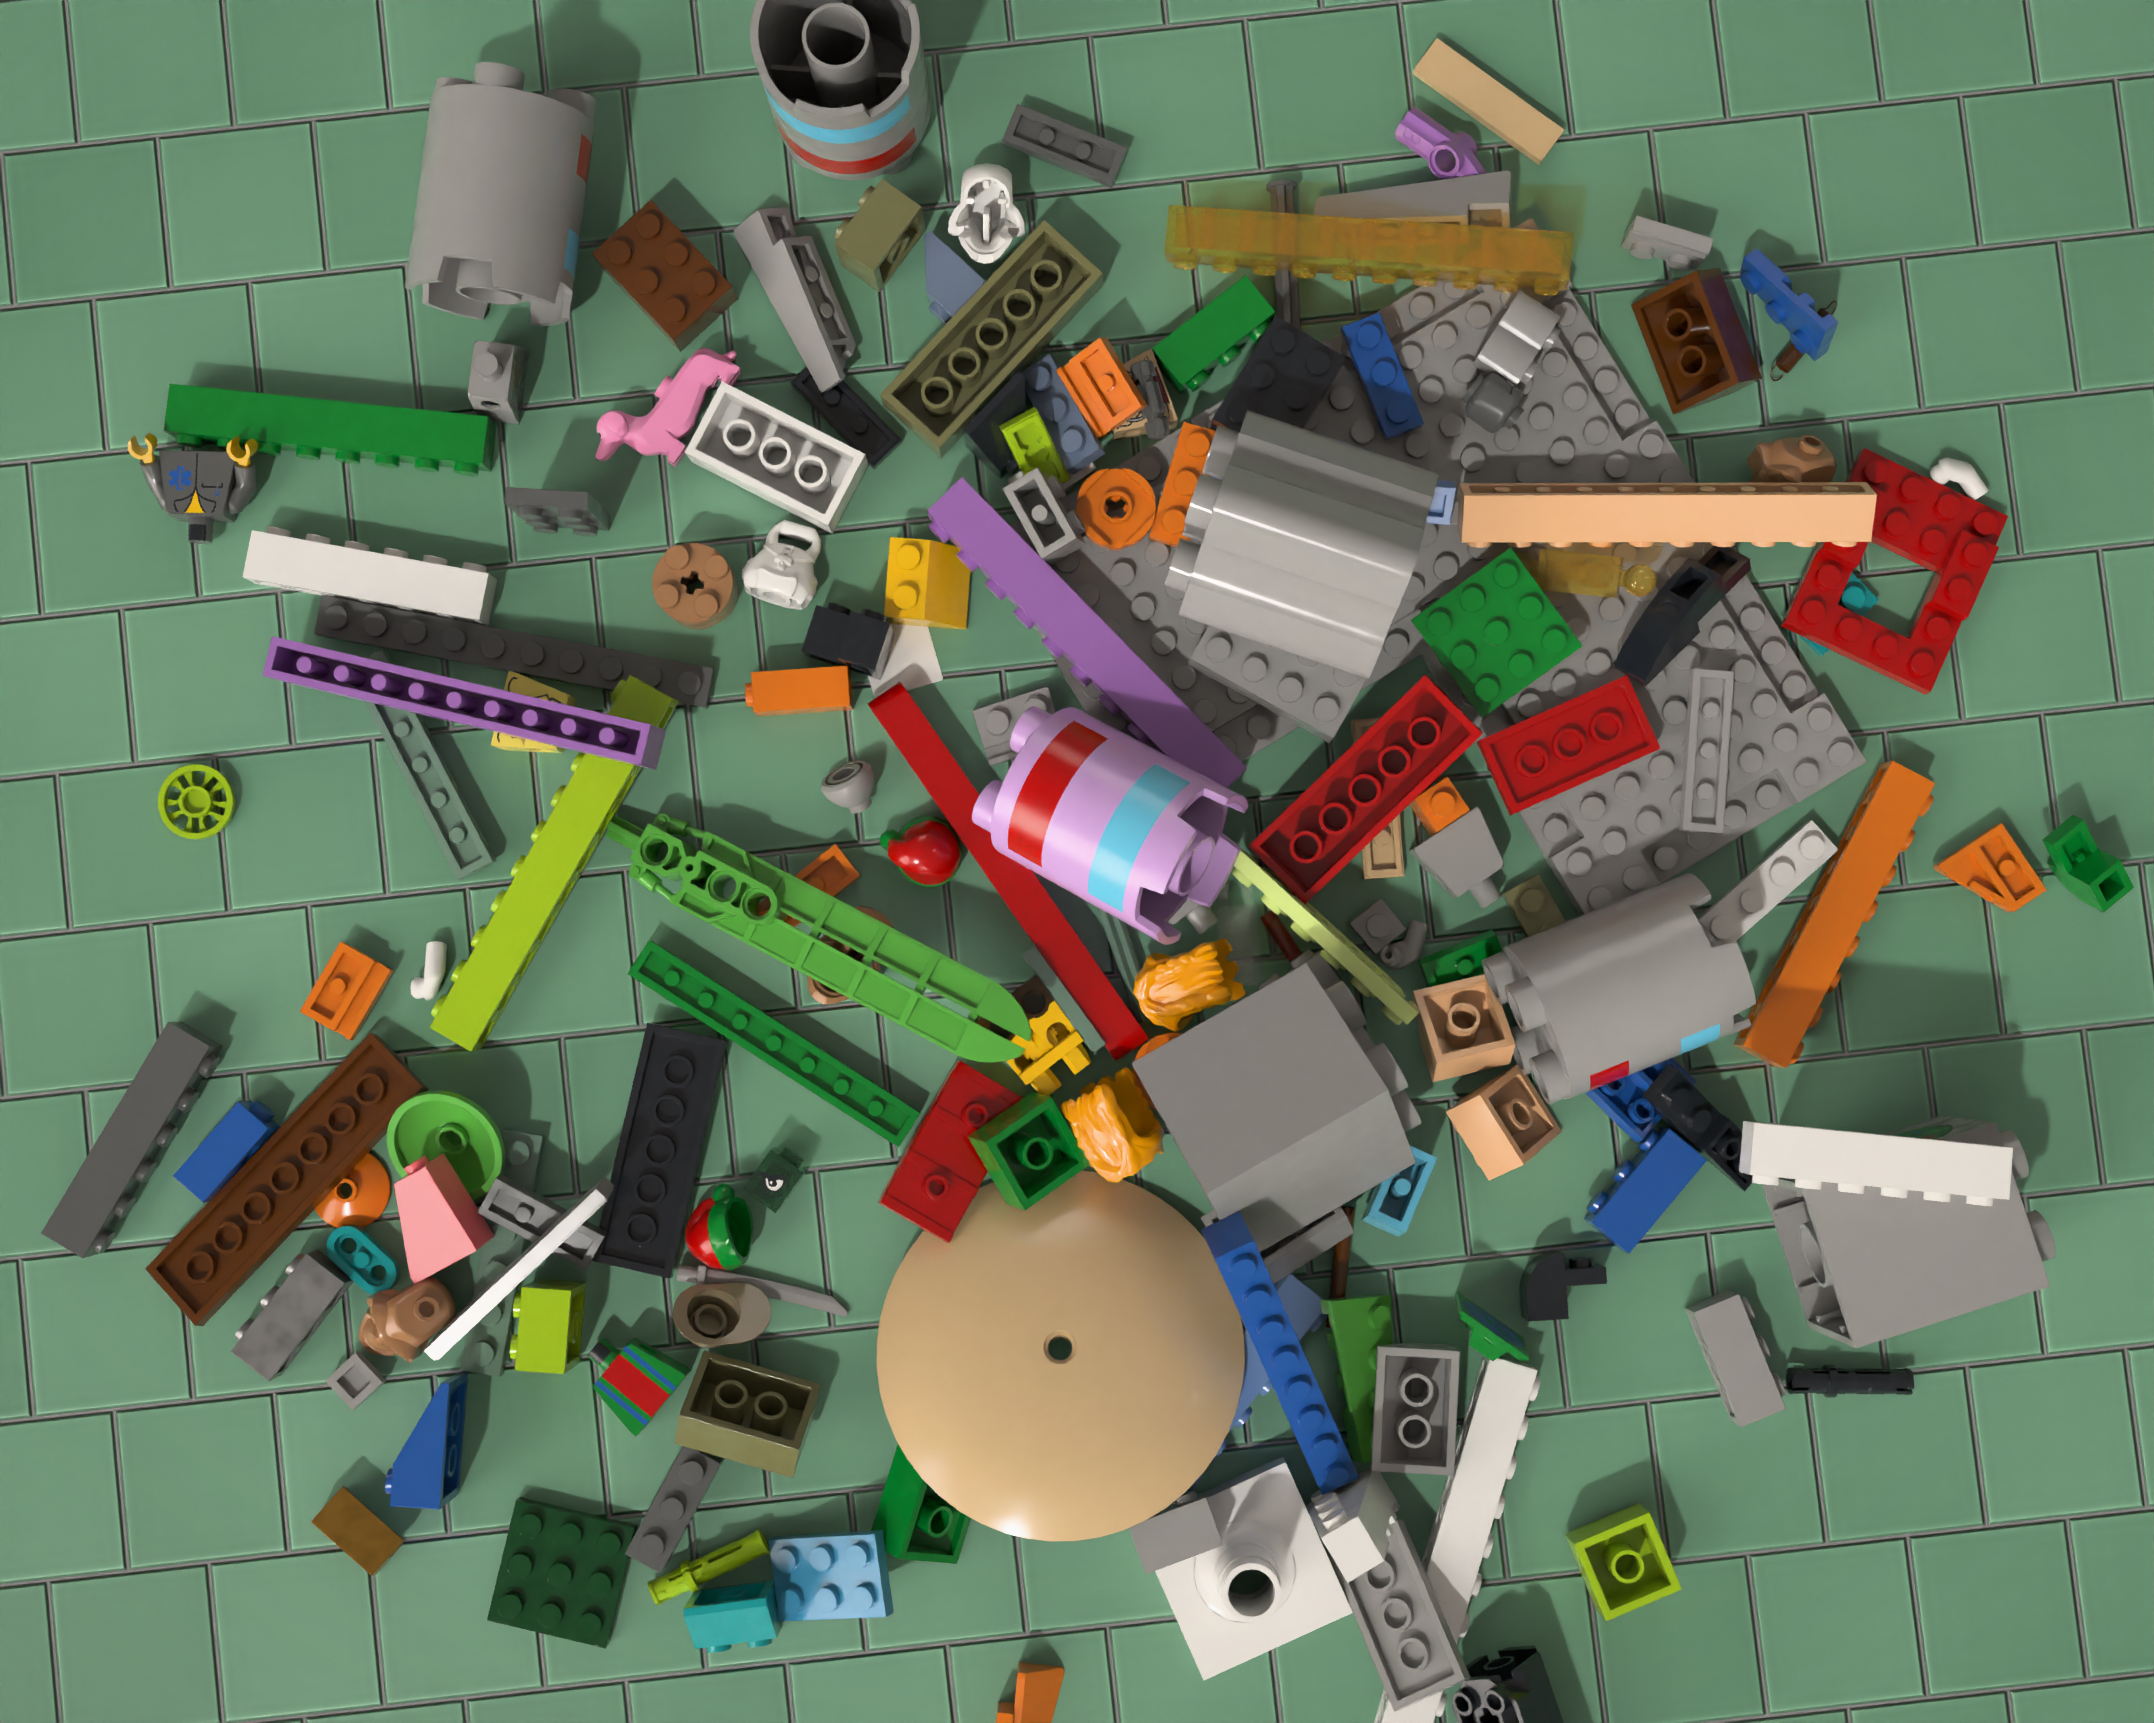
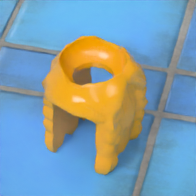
M1220 939L1213 942L1200 943L1191 951L1174 956L1161 953L1147 955L1142 969L1135 976L1133 994L1139 1001L1140 1010L1154 1025L1179 1031L1191 1021L1197 1012L1243 998L1247 995L1243 983L1234 981V977L1239 972V965H1237L1236 961H1227L1226 959L1233 951L1231 944L1228 943L1227 939Z
M1127 1067L1117 1071L1115 1079L1110 1076H1103L1097 1082L1098 1085L1093 1082L1087 1084L1080 1090L1081 1097H1078L1076 1102L1073 1099H1069L1068 1102L1065 1101L1060 1105L1062 1116L1070 1124L1077 1138L1078 1147L1084 1150L1085 1157L1089 1160L1090 1166L1108 1182L1118 1183L1127 1176L1135 1175L1144 1166L1153 1161L1156 1153H1164L1162 1141L1164 1136L1163 1127L1155 1118L1153 1111L1149 1108L1148 1100L1143 1097L1142 1089L1137 1086L1133 1073Z

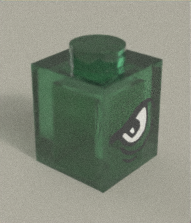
M786 1146L781 1151L776 1147L771 1149L743 1190L773 1212H778L808 1171L801 1166L804 1159Z

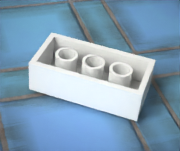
M723 381L685 450L692 463L832 534L869 465L864 453Z

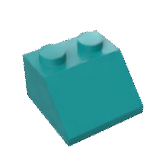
M774 1580L701 1589L692 1594L683 1608L684 1618L695 1649L707 1647L708 1653L727 1651L732 1648L731 1644L747 1642L748 1647L766 1646L772 1643L773 1638H777L781 1630Z

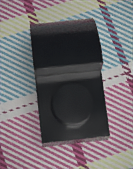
M1551 1250L1538 1255L1527 1265L1520 1280L1521 1317L1527 1321L1569 1319L1566 1286L1607 1284L1606 1267L1598 1263L1594 1264L1593 1257L1569 1258V1265H1565L1564 1253L1558 1250Z

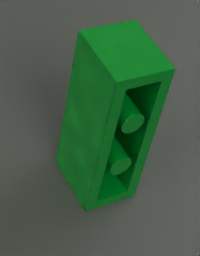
M1245 275L1152 348L1158 367L1180 395L1188 388L1194 392L1211 378L1208 373L1219 364L1224 368L1236 360L1242 353L1239 348L1250 339L1254 343L1262 339L1274 319L1275 310Z

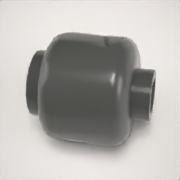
M1492 372L1486 377L1480 374L1462 399V401L1467 403L1464 409L1465 415L1490 433L1499 431L1503 425L1510 430L1524 411V409L1518 406L1522 400V391L1496 372Z

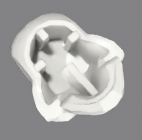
M989 163L974 165L965 170L962 177L960 204L953 210L948 224V233L952 236H959L962 247L974 261L987 264L997 261L1009 248L1014 237L1025 235V221L1019 209L1013 204L1012 174L1008 169L1000 165Z

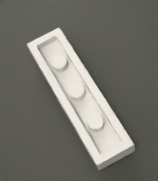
M1812 820L1807 821L1698 918V921L1707 928L1717 946L1736 942L1834 855L1838 848Z

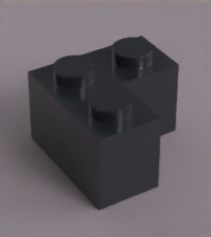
M829 602L827 608L816 605L801 651L807 657L835 666H848L851 671L881 680L895 633L889 622L885 620L886 616L881 613L863 609L862 614L852 612L849 608Z

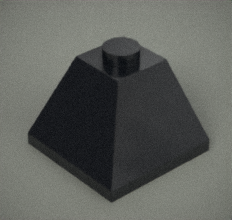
M1019 371L963 429L966 448L1000 479L1007 472L1013 475L1020 469L999 427L1001 424L1026 412L1025 379Z

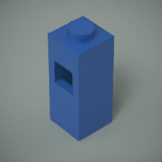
M251 1100L237 1102L177 1170L173 1177L203 1203L210 1201L280 1128L272 1120L275 1116L274 1113L258 1100L254 1102Z

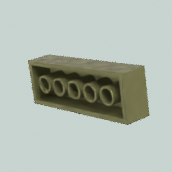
M1043 220L880 394L883 406L942 459L964 435L963 429L1018 371L1022 373L1103 287V273L1050 224Z

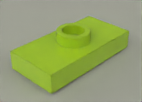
M1035 407L999 426L1023 476L1039 468L1048 477L1055 475L1061 484L1070 480L1044 422Z

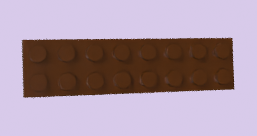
M370 1033L145 1270L195 1326H204L387 1134L389 1122L395 1111L410 1097L426 1092L429 1089L378 1035Z

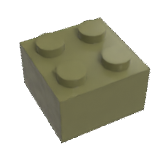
M881 179L875 188L870 186L864 192L858 203L860 207L852 220L846 218L840 224L834 236L837 239L834 244L841 266L879 293L926 231L922 207L884 179Z

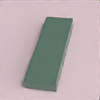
M1033 946L1023 953L1025 961L1091 1052H1095L1106 1043L1037 948Z

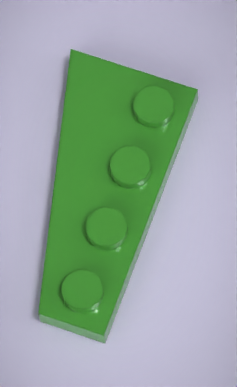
M1374 1294L1321 1299L1322 1314H1328L1331 1331L1326 1333L1330 1350H1335L1339 1371L1335 1373L1337 1388L1344 1392L1346 1406L1342 1413L1352 1461L1361 1463L1371 1462L1377 1345L1392 1344L1391 1295Z

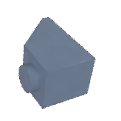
M929 230L924 236L926 292L928 301L931 304L928 309L940 322L946 324L986 281Z

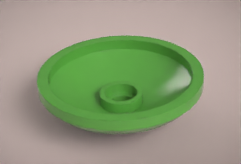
M442 1090L421 1092L407 1099L395 1111L389 1122L387 1148L391 1161L402 1178L407 1175L404 1167L418 1158L426 1155L430 1161L444 1153L472 1200H475L490 1190L496 1177L503 1171L505 1146L500 1130L491 1116L481 1106L467 1097Z

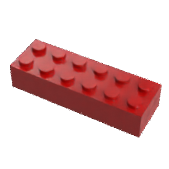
M1425 674L1248 847L1306 904L1466 751L1483 732Z

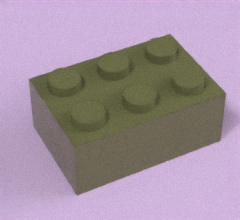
M704 1350L679 1414L674 1444L793 1478L816 1411L821 1384Z

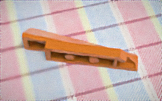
M1018 1662L1015 1702H998L996 1723H1052L1064 1676V1669L1060 1666Z

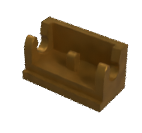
M344 1486L311 1521L312 1524L371 1576L376 1575L404 1543V1539L400 1535L395 1533Z

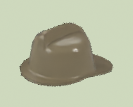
M738 1282L701 1284L691 1286L680 1293L674 1302L672 1316L676 1328L683 1337L699 1347L711 1349L725 1344H738L754 1340L769 1325L772 1309L768 1297L761 1289L751 1284Z

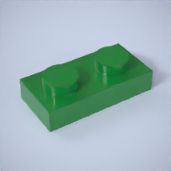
M1489 930L1421 958L1418 962L1427 987L1483 975L1484 971L1481 960L1502 952L1495 932Z

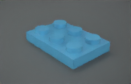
M883 1530L775 1536L768 1540L779 1621L887 1617L894 1613Z

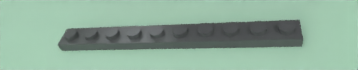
M324 595L321 598L314 632L315 635L507 672L512 671L518 674L614 691L622 679L627 681L629 675H632L678 700L679 704L708 709L715 675V669Z

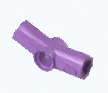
M1416 107L1408 111L1394 133L1396 134L1395 139L1428 161L1431 172L1438 178L1450 179L1487 173L1476 157L1477 145L1469 134L1464 132L1452 133ZM1449 151H1451L1454 154L1456 160H1454L1451 157Z

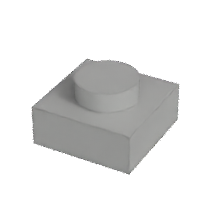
M1381 898L1349 923L1373 955L1377 954L1406 930Z
M358 1351L325 1381L353 1411L372 1395L386 1379Z

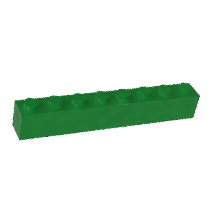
M169 384L164 431L176 438L177 444L186 447L201 448L202 442L217 443L216 447L218 449L227 451V444L230 440L239 436L241 448L252 438L258 443V450L256 452L264 455L280 456L281 450L294 451L297 457L310 460H320L321 454L333 455L336 461L349 464H359L360 458L375 460L376 465L388 468H399L401 462L415 464L414 468L421 471L439 472L440 466L454 468V472L460 475L478 476L479 471L491 472L497 425L488 416Z

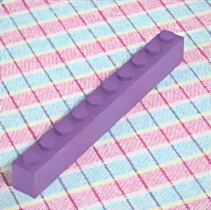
M963 477L927 510L929 519L932 521L928 525L930 530L943 543L950 539L960 549L956 556L970 571L974 572L978 568L988 578L984 583L985 586L1000 601L1007 597L1017 607L1013 611L1015 617L1027 629L1030 630L1035 626L1045 636L1041 643L1053 656L1058 659L1063 654L1073 665L1069 670L1071 674L1084 687L1091 683L1102 694L1098 701L1111 715L1115 716L1117 713H1120L1130 723L1126 729L1136 740L1144 744L1148 741L1162 754L1227 788L1246 771L1247 767L1071 587L1041 559Z
M273 636L262 676L285 683L657 770L666 730L651 724Z

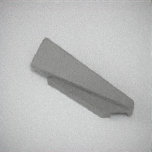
M1500 171L1318 197L1315 200L1313 224L1317 227L1328 226L1339 233V242L1350 249L1469 245L1470 230L1510 233L1511 172Z
M788 207L758 209L734 229V236L821 392L828 391L845 379L846 374L843 373L846 360L853 355L856 346L855 340L812 236L796 237Z

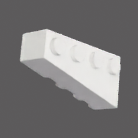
M1371 1466L1360 1472L1358 1479L1322 1495L1321 1491L1318 1490L1310 1497L1312 1502L1306 1505L1323 1543L1347 1583L1385 1561L1389 1546L1387 1538L1393 1532L1390 1524L1396 1521L1397 1516L1394 1512L1398 1511L1400 1507L1379 1471H1371Z

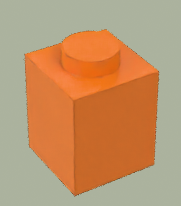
M1448 777L1421 793L1409 804L1429 835L1437 833L1470 811Z

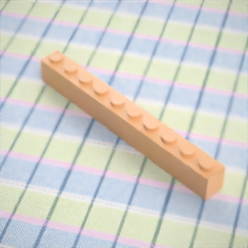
M1867 482L1460 483L1457 531L1462 543H1467V545L1477 548L1489 547L1491 542H1507L1508 545L1519 548L1529 547L1532 545V542H1548L1553 547H1570L1573 542H1588L1589 545L1594 547H1610L1613 545V542H1629L1630 545L1635 547H1650L1654 545V542H1669L1676 547H1691L1694 545V542H1710V544L1718 547H1731L1735 545V542H1751L1752 545L1759 547H1772L1776 542H1791L1793 545L1800 547H1812L1816 545V542H1832L1834 545L1841 547H1853L1857 545V542H1871L1877 494Z

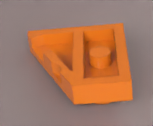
M2002 823L1992 826L1933 865L1934 869L1940 874L2008 913L2015 912L2047 890Z

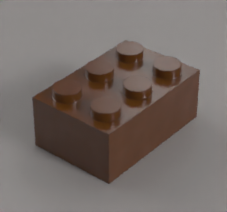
M652 200L645 204L592 253L606 274L680 352L738 300L732 285Z

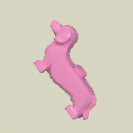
M709 348L698 349L685 362L674 379L668 375L664 378L655 392V396L659 398V401L652 411L643 417H635L619 410H611L603 414L597 423L596 431L601 441L595 459L597 461L608 460L621 445L626 444L644 456L666 455L669 464L676 468L685 455L686 446L679 440L686 437L695 426L707 391L712 389L718 380L733 386L741 375L740 367L731 363L737 356L736 352L732 350L721 355Z

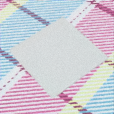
M890 624L895 633V638L882 678L879 680L868 676L874 698L899 681L906 690L941 681L943 676L929 628Z

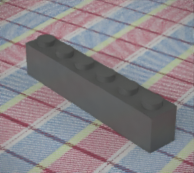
M182 1021L168 1022L41 1234L81 1258L103 1253L110 1246L115 1237V1232L112 1231L120 1217L124 1218L133 1208L136 1202V1197L133 1196L141 1182L145 1183L154 1173L157 1167V1162L154 1161L162 1147L166 1148L175 1138L178 1132V1127L175 1126L183 1112L187 1113L196 1103L199 1097V1092L196 1090L203 1078H208L217 1068L220 1057L217 1055L223 1045Z

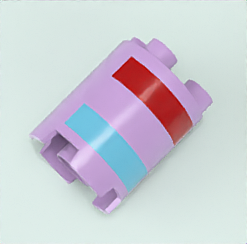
M1036 706L1028 708L1017 721L1010 739V747L1018 755L1013 761L1004 781L994 780L990 782L979 795L973 808V823L991 833L992 844L1001 854L1160 943L1169 945L1177 942L1181 932L1166 922L1176 914L1186 900L1210 908L1233 869L1241 847L1224 835L1222 831L1228 807L1245 813L1248 808L1246 798L1077 708L1067 707L1053 715Z

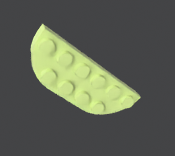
M1241 849L1231 873L1246 887L1249 888L1254 884L1264 893L1260 900L1277 915L1280 913L1284 916L1288 915L1294 921L1290 927L1306 942L1311 940L1314 943L1320 944L1324 948L1320 955L1337 970L1339 968L1347 969L1354 976L1350 982L1368 998L1371 995L1374 998L1380 999L1384 1003L1381 1011L1397 1025H1400L1402 1021L1409 1025L1420 1011L1413 1001L1407 1002L1404 999L1406 995L1403 990L1309 902L1304 904L1275 873L1263 865L1262 867L1257 865L1259 861Z

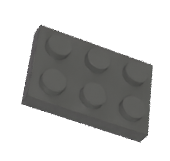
M506 487L505 504L516 513V516L521 517L525 524L534 526L533 531L555 534L558 533V528H572L573 533L577 535L597 536L598 530L609 531L610 514L589 492Z

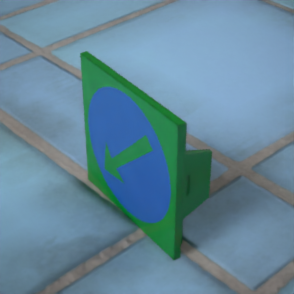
M1458 1291L1456 1292L1455 1297L1459 1318L1466 1322L1465 1327L1472 1331L1469 1341L1471 1347L1491 1361L1496 1360L1506 1352L1520 1361L1522 1359L1525 1361L1529 1360L1526 1344L1521 1335Z

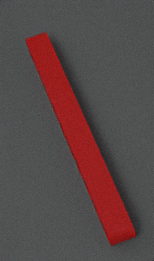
M899 681L867 703L1045 961L1106 1043L1104 1046L1116 1062L1149 1040L1033 871L998 852L992 844L991 833L973 823L972 813L979 797L978 792L902 683Z

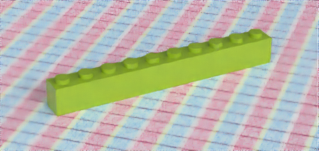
M629 675L627 681L622 679L615 687L610 699L614 704L608 715L651 724L664 729L679 701L643 680ZM582 752L578 753L571 765V771L574 772L567 786L561 785L554 794L551 801V806L554 807L547 821L541 820L534 829L531 836V841L534 842L527 856L521 855L513 866L511 876L514 879L507 891L501 890L491 906V911L495 913L488 925L483 924L475 933L471 941V946L475 948L468 960L463 959L455 968L451 976V980L455 983L448 995L443 994L434 1005L431 1015L435 1018L429 1028L471 1052L482 1049L604 835L608 823L612 821L640 772L641 766Z

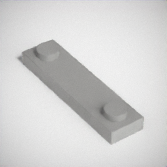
M1698 668L1690 670L1679 831L1722 834L1724 831L1734 671Z

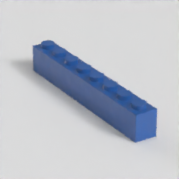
M1240 1211L1201 1229L1322 1495L1358 1479L1359 1476Z

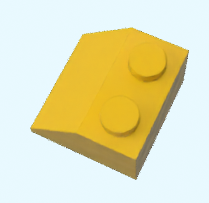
M890 537L884 607L885 620L889 624L966 630L971 571L956 556L960 549L957 546L933 540Z

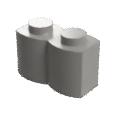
M1519 291L1472 365L1486 374L1496 372L1515 386H1517L1519 381L1527 385L1539 366L1533 360L1540 348L1548 351L1561 330L1555 327L1561 316Z

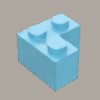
M1410 1146L1416 1163L1375 1186L1361 1219L1397 1237L1406 1233L1437 1160V1157L1413 1146Z

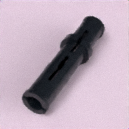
M1824 1365L1822 1368L1815 1369L1789 1367L1787 1369L1788 1374H1786V1387L1789 1394L1816 1393L1823 1394L1826 1398H1835L1837 1394L1911 1395L1913 1393L1912 1389H1914V1376L1909 1368L1843 1369L1836 1368L1835 1365Z

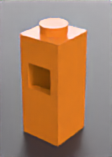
M848 666L751 672V683H745L747 707H753V712L758 717L853 710L851 670Z

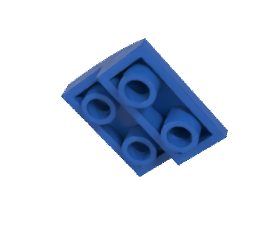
M1671 1058L1588 1091L1585 1094L1637 1143L1644 1140L1661 1119L1654 1111L1655 1108L1642 1095L1669 1064L1678 1069L1693 1085L1696 1083V1080L1678 1062Z

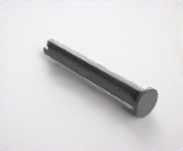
M1278 180L1266 184V190L1271 195L1277 316L1301 330L1294 190L1298 188V183L1292 180Z

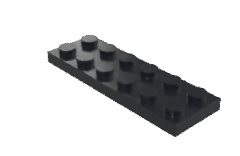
M647 1023L610 1182L614 1185V1190L604 1204L599 1225L600 1228L607 1231V1234L592 1261L669 1279L673 1277L727 1040Z

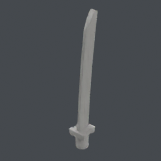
M700 1263L698 1267L678 1265L676 1281L696 1283V1285L734 1282L748 1283L761 1289L769 1298L811 1307L842 1317L848 1314L847 1310L830 1295L752 1276L709 1269L703 1263Z

